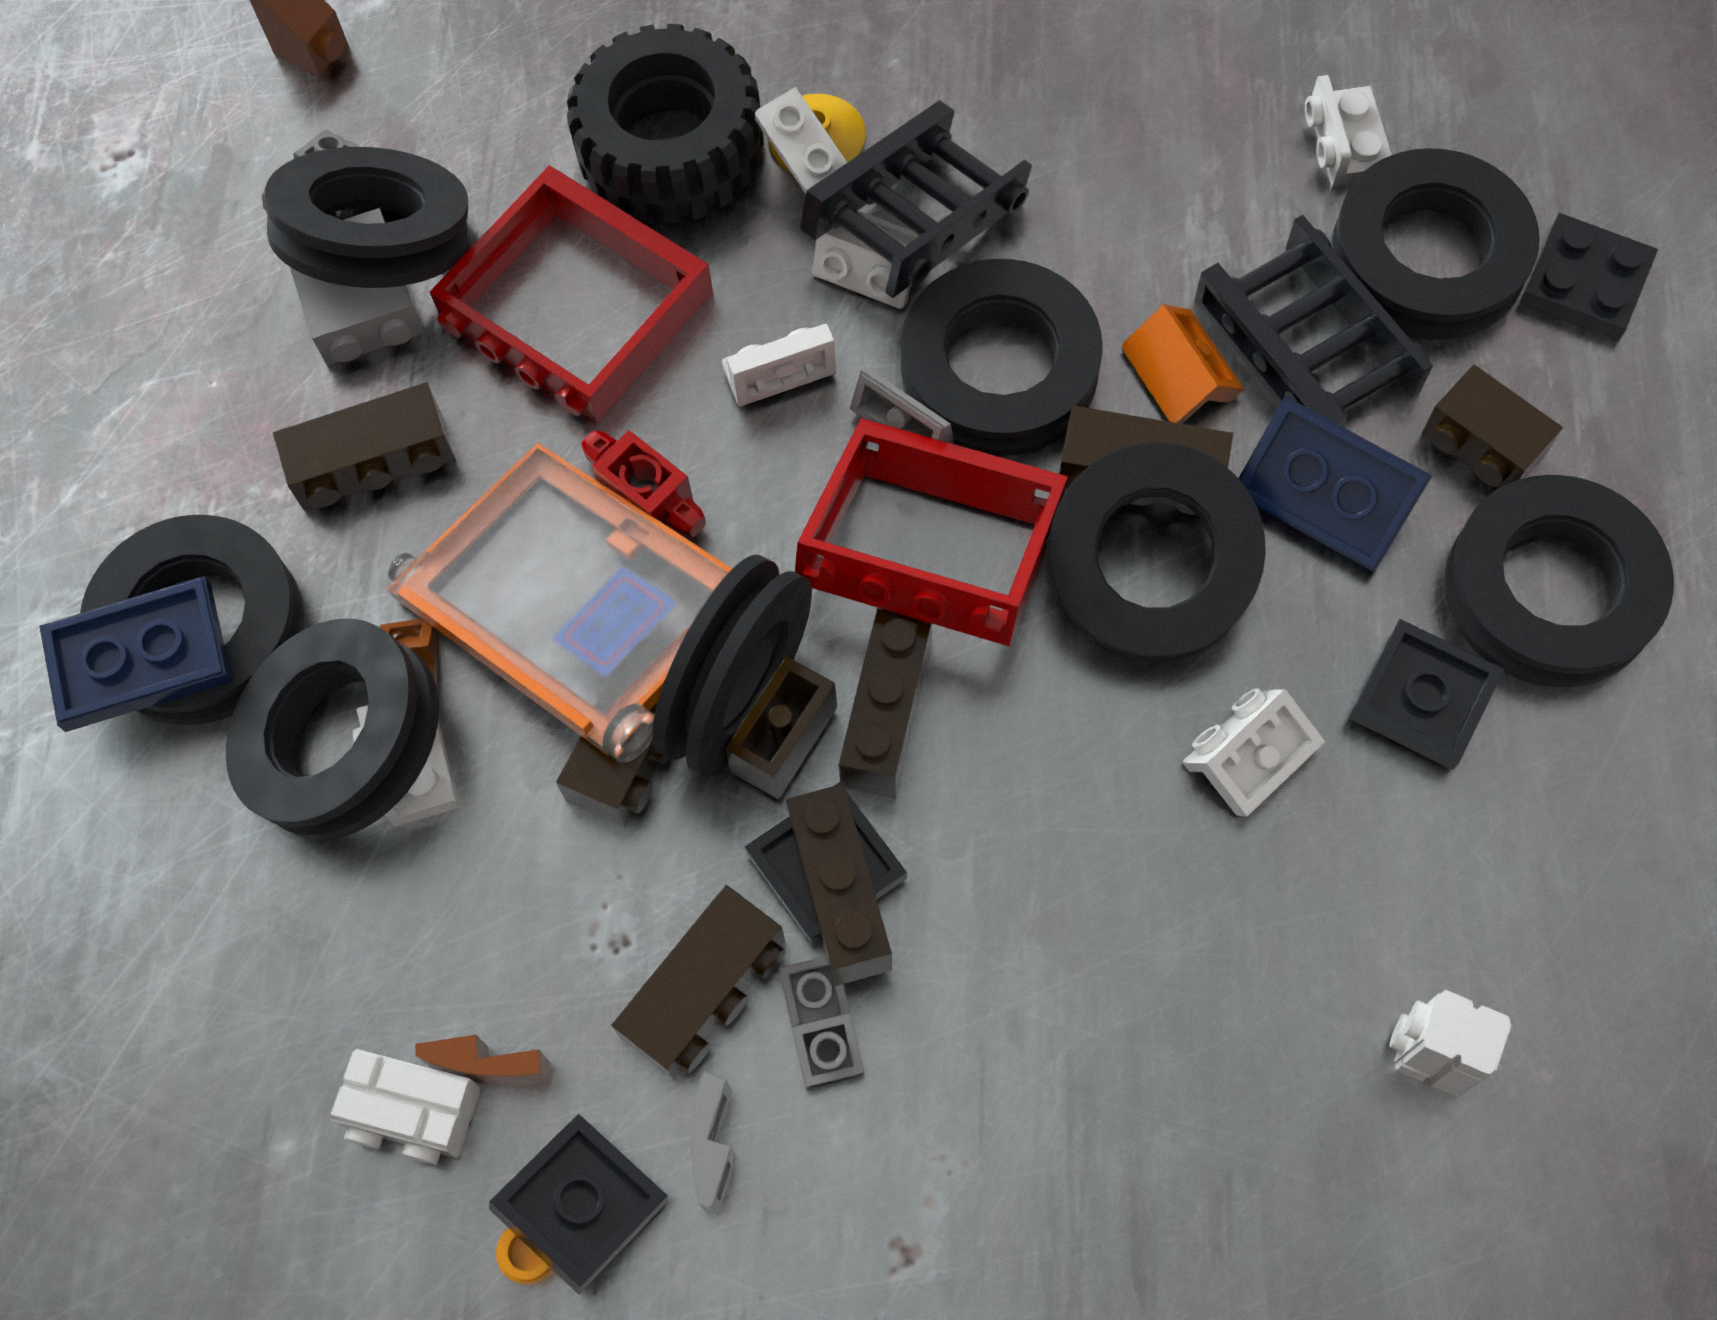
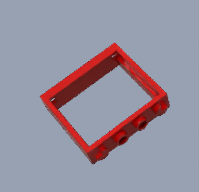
M550 165L545 168L430 291L439 314L436 319L446 331L455 337H460L462 334L475 342L479 351L494 363H499L501 360L515 369L517 375L527 385L537 390L542 386L554 394L559 404L569 413L575 416L583 413L596 423H599L713 294L709 264ZM556 216L673 289L590 384L582 381L471 308Z
M860 418L797 542L795 573L807 578L813 589L1010 647L1048 547L1052 522L1058 505L1064 496L1068 476ZM868 441L879 444L878 451L868 449ZM864 476L1035 524L1009 594L1005 595L831 544ZM1036 489L1049 492L1048 499L1035 496ZM990 606L1002 608V611L995 608H991Z

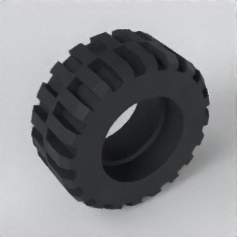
M667 23V29H655L654 24L641 26L639 33L628 35L626 31L615 36L612 39L613 44L607 48L602 44L589 56L591 64L584 63L574 77L575 84L569 89L567 98L569 110L567 120L580 171L583 178L589 182L591 191L626 213L629 211L634 212L635 219L652 222L653 217L663 218L664 223H680L679 217L690 215L695 220L707 216V209L716 206L719 210L733 200L732 192L741 193L750 183L751 173H754L759 167L762 158L761 147L764 145L763 131L755 121V112L761 108L759 90L756 79L752 77L751 67L744 57L739 54L735 55V48L721 38L713 41L711 33L694 27L693 32L685 31L684 26L681 24ZM661 109H688L706 117V120L695 130L670 140H647L627 132L637 120Z

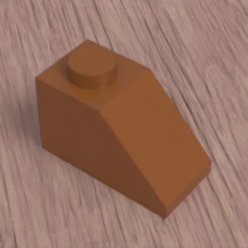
M249 0L273 53L319 77L332 62L340 57L344 47L348 44L335 10L325 0Z

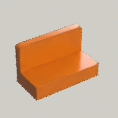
M1163 304L1122 344V350L1169 422L1182 424L1208 400L1230 403L1245 390L1191 309Z

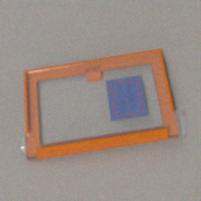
M537 443L418 558L409 553L398 555L391 562L388 569V577L393 582L387 587V590L394 599L606 755L610 754L619 762L625 763L637 758L652 741L654 714L649 710L658 702L669 668L692 622L713 590L732 568L540 443Z

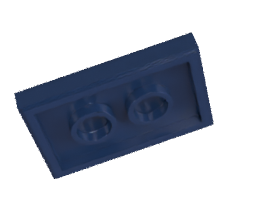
M1285 396L1238 478L1247 488L1258 508L1367 569L1376 572L1433 475Z
M205 576L39 626L57 726L64 732L232 682L212 586Z

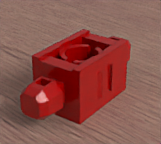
M595 430L583 439L581 443L585 458L592 464V469L598 482L664 525H669L671 529L682 536L695 537L706 524L705 516L702 509L693 500L688 476L633 432L628 430L617 441L607 433ZM633 474V478L637 482L644 479L653 480L657 490L654 492L653 488L649 485L643 488L633 487L629 477Z

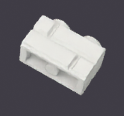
M1446 989L1441 994L1438 993L1427 1004L1417 1000L1409 1015L1403 1013L1400 1016L1390 1040L1389 1047L1398 1050L1394 1060L1396 1071L1421 1082L1429 1078L1431 1086L1458 1097L1497 1071L1512 1024H1510L1509 1016L1483 1005L1475 1009L1473 1008L1472 1000Z
M355 1049L352 1052L343 1078V1086L339 1089L330 1114L332 1122L347 1129L344 1136L345 1140L373 1149H380L383 1139L405 1144L401 1155L433 1165H437L440 1154L453 1158L460 1156L469 1130V1122L472 1120L480 1096V1086L466 1077Z

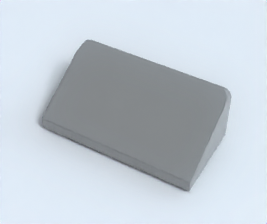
M866 366L861 369L850 409L866 420L954 444L951 423Z

